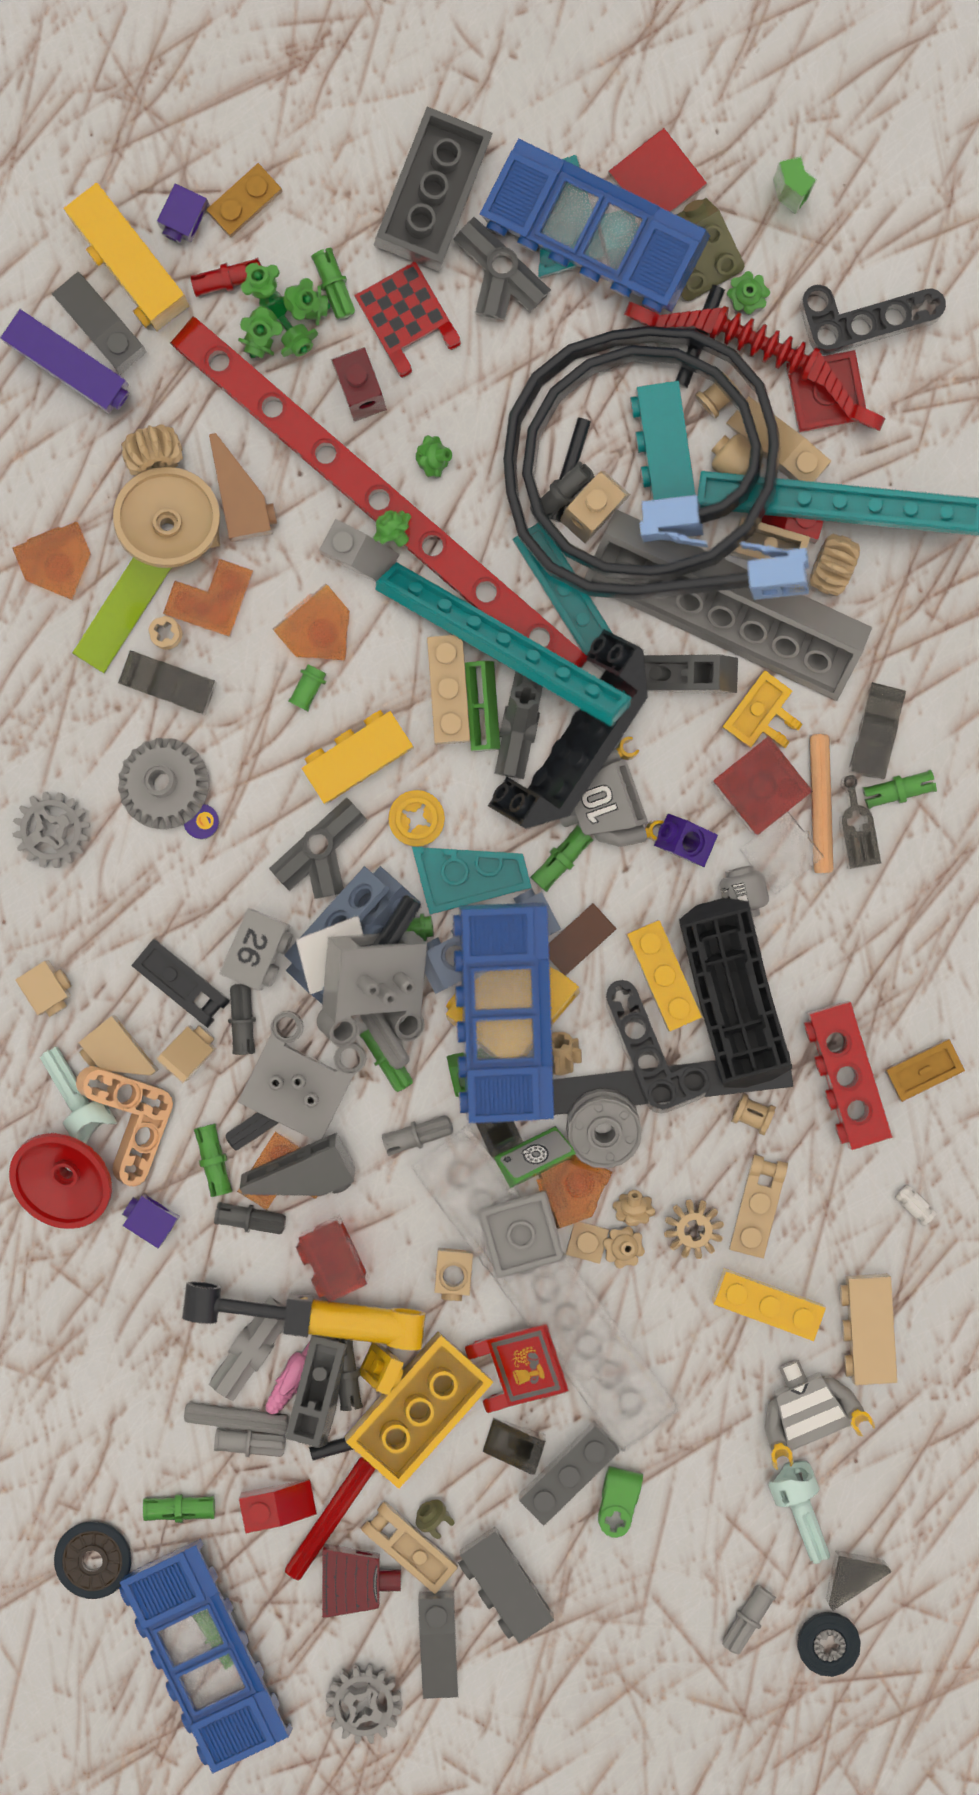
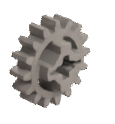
M43 792V801L40 802L37 798L31 796L29 799L32 806L30 808L20 806L19 809L24 816L22 819L16 818L13 820L15 824L21 826L20 831L12 833L13 837L22 838L23 842L17 847L18 851L28 849L30 852L26 859L31 862L36 857H39L40 867H45L48 860H51L54 868H59L60 859L62 858L71 864L73 862L71 853L74 851L82 854L84 851L79 846L80 841H89L90 838L82 834V829L90 827L89 822H81L80 817L86 811L84 809L76 811L73 809L76 803L74 798L64 803L63 793L58 792L55 799L51 800L49 792ZM46 807H60L67 813L59 817L52 816ZM34 815L37 820L35 830L29 834V823ZM45 820L52 824H59V828L56 830L57 840L52 836H44L43 832L47 830V822ZM74 825V836L68 845L66 840L68 828ZM43 843L51 844L57 853H44L36 847Z
M355 1665L353 1667V1675L351 1676L342 1671L340 1673L342 1683L332 1681L330 1685L335 1694L326 1695L325 1702L333 1704L332 1707L326 1709V1716H335L336 1718L332 1722V1729L342 1727V1738L344 1740L350 1733L355 1735V1744L360 1743L362 1736H367L370 1744L374 1743L376 1733H379L383 1738L387 1737L385 1726L388 1725L395 1728L397 1721L392 1715H399L402 1707L394 1704V1702L401 1700V1692L392 1693L391 1691L395 1687L396 1681L393 1679L385 1682L386 1671L381 1670L377 1675L372 1674V1665H368L365 1673H361L359 1667ZM358 1682H368L367 1686L355 1688L351 1686ZM380 1690L383 1691L386 1697L387 1710L379 1703L378 1695ZM371 1693L370 1708L365 1707L356 1716L358 1701L362 1702ZM340 1699L349 1708L350 1713L347 1719L342 1714ZM368 1721L376 1723L367 1727L359 1726L361 1723Z

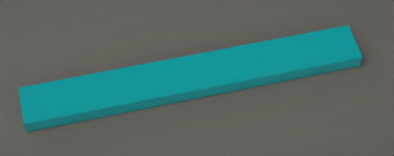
M701 471L697 495L700 506L704 507L723 500L739 486L744 475ZM760 476L748 499L732 512H750L764 487L765 477ZM777 478L776 495L764 514L979 536V498Z
M397 562L376 582L375 590L610 726L630 707L632 697Z

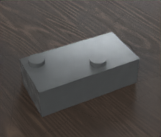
M426 107L377 232L374 246L439 272L493 133Z

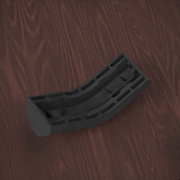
M721 898L694 906L679 919L695 988L723 1087L746 1088L772 1081L791 1070L792 1063L769 988L749 903L744 900Z

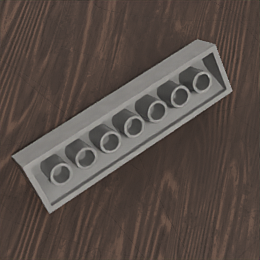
M616 509L594 556L609 563L651 566L668 564L707 551L697 546L678 544L666 540L643 542L640 531L641 520ZM723 559L717 565L667 580L646 581L608 578L591 569H588L585 579L591 582L637 585L748 572V570ZM750 587L643 600L617 599L836 701L839 699L860 659L872 630L871 626L804 595L754 600Z

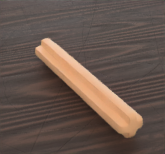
M814 734L810 737L815 873H831L834 868L830 743L828 735Z

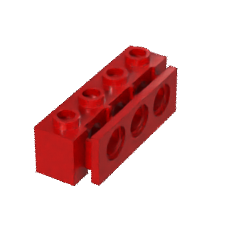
M846 1001L807 1013L809 1021L804 1022V1028L809 1042H815L818 1056H814L820 1077H826L829 1089L825 1090V1095L830 1110H836L839 1123L835 1124L841 1145L847 1143L848 1148L854 1150L893 1138L851 1002ZM838 1032L843 1037V1046L840 1050L831 1052L827 1047V1038L832 1033ZM849 1066L854 1072V1078L850 1084L842 1086L837 1080L838 1071L843 1067ZM860 1100L864 1105V1113L858 1119H851L848 1115V1106L851 1102Z

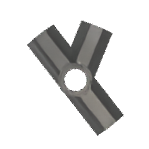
M473 217L454 237L453 240L485 269L475 311L476 314L505 320L511 295L531 313L551 291L542 280L517 258L513 250L506 247L477 218ZM499 256L508 257L513 265L511 270L503 274L496 272L492 266L495 258Z
M515 671L509 704L505 706L499 736L502 739L495 774L524 779L531 743L534 744L540 716L538 708L543 686Z
M346 797L269 868L270 871L289 891L309 874L314 899L340 894L344 887L335 849L363 825L367 818ZM315 834H322L328 840V847L322 854H314L309 849V840Z

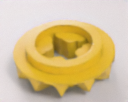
M412 790L403 793L393 802L388 820L392 833L399 841L409 846L418 847L433 842L440 835L444 826L445 815L443 807L436 797L425 791ZM424 804L423 818L431 826L418 824L411 833L408 832L411 820L406 814L402 813L403 810L415 813Z

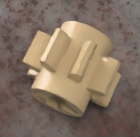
M565 1032L552 1033V1071L554 1075L572 1073L574 1063H582L579 1039H572Z

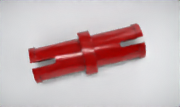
M259 257L230 266L228 263L220 264L219 269L190 275L195 296L200 297V295L226 289L227 292L235 290L234 286L245 282L247 277L245 270L249 264L257 263L261 266Z

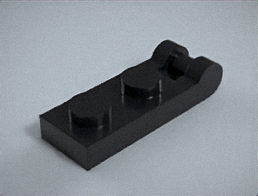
M155 938L131 965L207 1028L214 1022L213 1016L221 1007L224 1009L230 1002L229 998ZM201 992L210 998L202 1008L194 1003Z

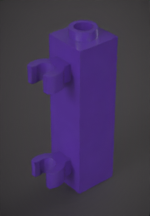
M21 309L18 310L0 337L6 345L108 414L111 413L113 408L119 410L129 396L130 392L126 390L129 384L124 378Z

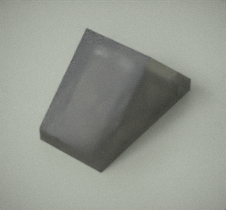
M514 1121L476 1123L492 1158L524 1142Z
M493 1418L483 1452L522 1471L535 1475L546 1443L545 1434Z
M836 1550L826 1601L832 1611H834L892 1571L885 1560Z

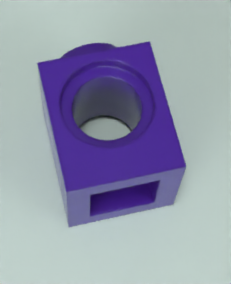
M175 183L157 219L159 227L163 229L161 234L177 243H181L182 239L192 242L206 213V209L209 207L207 198Z
M667 814L664 823L659 828L654 846L681 859L705 867L718 835L688 820Z
M146 1194L142 1195L139 1200L133 1197L122 1213L127 1218L123 1226L156 1248L161 1247L180 1217Z

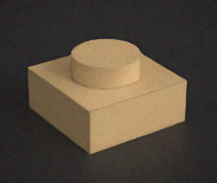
M575 1220L566 1255L600 1264L604 1251L603 1241L607 1239L609 1229Z

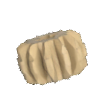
M159 424L156 427L149 425L144 429L138 428L136 433L128 434L126 440L121 444L123 460L131 475H138L149 469L159 467L176 468L178 462L183 459L182 446L178 435L172 427H165L163 424Z
M831 534L821 546L810 574L811 586L817 588L820 592L830 593L835 596L844 592L860 556L859 544L843 535Z
M687 1199L685 1203L686 1212L683 1213L678 1205L673 1206L674 1212L679 1216L678 1219L670 1216L665 1218V1222L675 1226V1229L664 1231V1236L667 1238L678 1236V1238L671 1242L670 1248L676 1250L684 1244L681 1251L683 1258H687L690 1249L694 1248L696 1259H701L702 1252L700 1247L705 1246L707 1251L712 1254L715 1252V1249L709 1243V1240L722 1242L723 1237L712 1232V1230L724 1227L722 1221L710 1222L718 1214L716 1208L710 1209L705 1215L703 1214L706 1209V1201L701 1200L696 1211L693 1208L692 1200ZM695 1220L699 1226H703V1232L698 1231L700 1236L692 1238L690 1233H684L685 1226L690 1227L688 1222Z

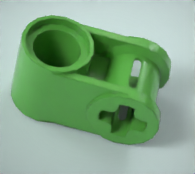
M608 1466L598 1513V1523L601 1530L607 1536L619 1538L629 1531L635 1505H637L641 1491L643 1474ZM614 1511H618L620 1518L624 1521L622 1524L617 1523L615 1529H612L605 1518L606 1516L612 1517Z

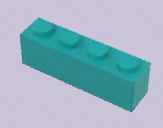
M679 380L638 386L636 388V396L630 397L632 416L633 418L639 417L641 431L635 432L638 453L645 452L646 466L641 467L643 488L650 487L652 500L696 495Z

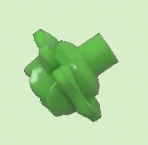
M746 271L741 277L731 279V286L733 288L728 290L727 296L733 301L734 310L740 311L744 309V312L750 315L756 309L766 306L767 302L764 298L770 295V290L764 285L762 275L754 277L752 272Z
M427 435L424 437L423 443L418 446L415 456L419 467L425 471L427 477H441L443 469L448 466V461L452 459V451L442 445L438 436L431 437Z
M386 511L384 515L379 516L376 520L377 532L373 539L381 544L394 541L398 547L405 545L409 541L405 530L409 527L408 522L411 519V515L404 511Z

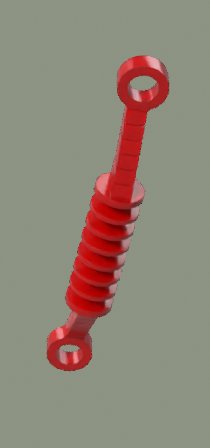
M630 301L623 315L646 326L694 327L710 334V337L716 339L723 332L725 333V345H728L734 338L738 339L737 351L739 352L746 344H750L749 356L752 358L760 349L763 350V363H766L773 355L776 356V369H779L786 361L789 362L788 374L790 375L798 367L802 368L801 380L806 382L808 379L824 386L847 417L877 431L881 430L885 422V417L854 404L846 389L833 370H831L827 361H825L819 348L815 347L809 355H806V342H802L796 349H793L792 336H789L783 343H780V331L776 330L769 338L766 336V324H763L757 332L753 331L755 320L753 318L742 326V313L738 312L732 320L728 319L729 307L723 306V308L662 315Z

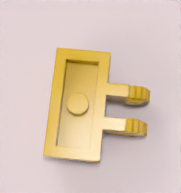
M764 670L722 728L749 748L753 746L762 732L775 743L786 748L790 742L783 734L775 731L768 725L776 715L788 727L797 731L803 724L781 708L793 691Z

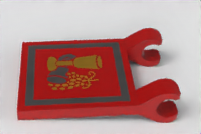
M547 1323L492 1338L480 1339L473 1342V1344L465 1346L468 1359H475L491 1353L503 1392L493 1394L490 1398L483 1400L487 1413L569 1391Z

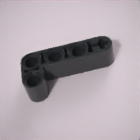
M823 285L809 287L800 302V311L810 345L813 349L815 347L819 348L822 355L834 354L932 325L941 317L946 307V300L943 294L932 288L842 314L838 312L831 290ZM812 295L821 296L826 302V308L822 311L812 310L808 305V298ZM925 300H927L928 304L936 305L931 315L928 310H921L915 313L913 316L915 321H912V310L920 308ZM889 309L899 310L903 315V323L900 325L890 324L886 319V311ZM855 319L865 320L870 327L869 333L866 335L856 334L852 329V321ZM822 329L832 330L836 336V342L832 345L822 344L818 339V332Z
M618 980L612 983L607 989L606 1006L649 1109L655 1113H667L705 1097L711 1083L710 1074L707 1069L700 1065H690L671 1073L637 989L626 980ZM617 991H621L623 995L630 994L627 1000V1007L630 1013L622 1019H619L618 1016H624V1008L620 1001H613L616 998ZM633 1022L640 1023L645 1029V1034L639 1039L628 1037L625 1033V1028L628 1024ZM644 1055L654 1056L658 1061V1067L650 1072L642 1070L638 1064L640 1057ZM691 1074L699 1075L704 1080V1087L699 1091H691L685 1086V1078ZM659 1087L668 1089L672 1096L670 1102L663 1105L654 1102L651 1095L654 1089Z

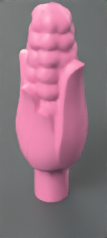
M310 1341L302 1353L296 1352L289 1358L285 1369L275 1380L277 1384L265 1406L269 1414H277L293 1395L297 1393Z

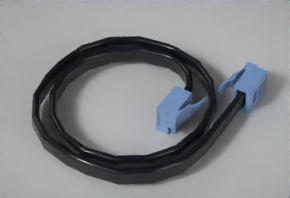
M643 326L612 330L568 344L531 374L508 417L503 457L505 489L518 537L549 576L591 597L643 600L749 587L754 600L809 594L806 569L809 568V560L806 548L784 550L769 545L745 543L746 540L753 536L776 495L781 447L778 426L765 384L735 349L695 329ZM653 342L694 345L730 363L757 394L767 427L769 444L764 487L744 523L707 552L668 564L651 566L605 562L568 542L545 514L535 480L539 442L543 431L560 401L593 374L634 361L678 364L714 382L741 413L751 450L748 470L739 486L720 502L701 507L697 495L642 501L643 521L640 522V531L643 542L666 540L678 544L708 548L706 541L689 539L687 537L704 535L703 523L725 517L748 499L760 478L763 449L749 403L722 371L679 348L633 344ZM630 345L586 359L551 387L527 430L522 476L533 514L537 523L566 557L608 578L646 581L672 579L717 565L740 545L743 549L760 551L766 556L775 558L748 560V572L637 585L591 582L555 564L530 535L518 491L516 462L521 423L541 387L575 359L613 347Z

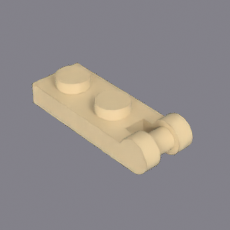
M753 1155L729 1250L764 1259L788 1163L782 1161L772 1163L764 1161L763 1156ZM760 1174L772 1177L770 1187L758 1184Z
M383 1502L377 1509L379 1513L372 1521L367 1520L361 1527V1530L431 1592L436 1594L458 1569V1565L400 1516L393 1507ZM388 1523H391L396 1530L388 1538L382 1530Z

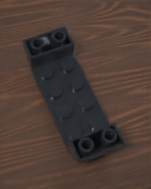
M605 629L602 631L600 636L592 642L590 651L586 655V660L604 672L600 677L602 681L632 697L630 707L612 726L581 708L577 710L562 737L553 745L551 753L543 766L534 774L529 787L526 788L506 777L504 782L495 790L488 807L524 829L569 817L648 698L644 650L639 646Z

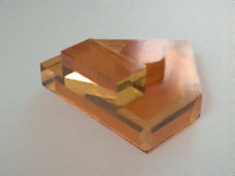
M78 521L27 539V542L12 548L27 582L73 601L79 582L92 556Z
M325 583L314 594L310 593L284 616L285 618L273 628V631L296 657L345 660L350 611Z
M574 1155L571 1159L538 1175L539 1179L536 1180L540 1192L546 1190L557 1229L593 1216L598 1200L612 1175V1171L605 1168H594L580 1161Z

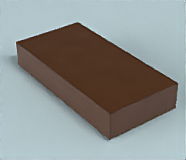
M592 903L548 943L549 959L566 976L617 928Z

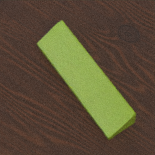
M133 557L72 654L105 673L172 568L150 566Z

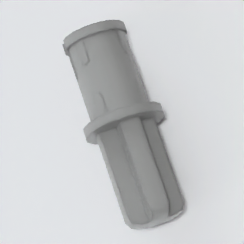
M442 1116L420 1124H416L414 1121L411 1122V1126L382 1134V1140L385 1150H387V1155L391 1156L392 1154L417 1146L421 1149L424 1143L449 1136L453 1133V1126L448 1116Z
M216 1429L214 1451L244 1453L245 1457H250V1454L281 1457L285 1451V1437L252 1433V1430L238 1432Z
M759 1585L755 1587V1591L743 1610L737 1611L738 1618L722 1642V1645L734 1654H740L755 1629L761 1628L760 1621L776 1599L772 1593Z

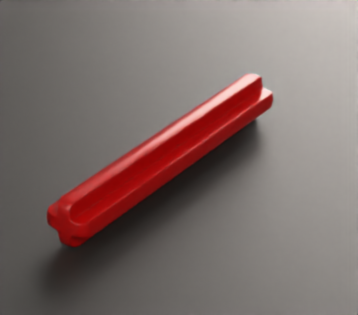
M363 1457L359 1458L285 1567V1573L297 1581L301 1580L375 1471V1468Z

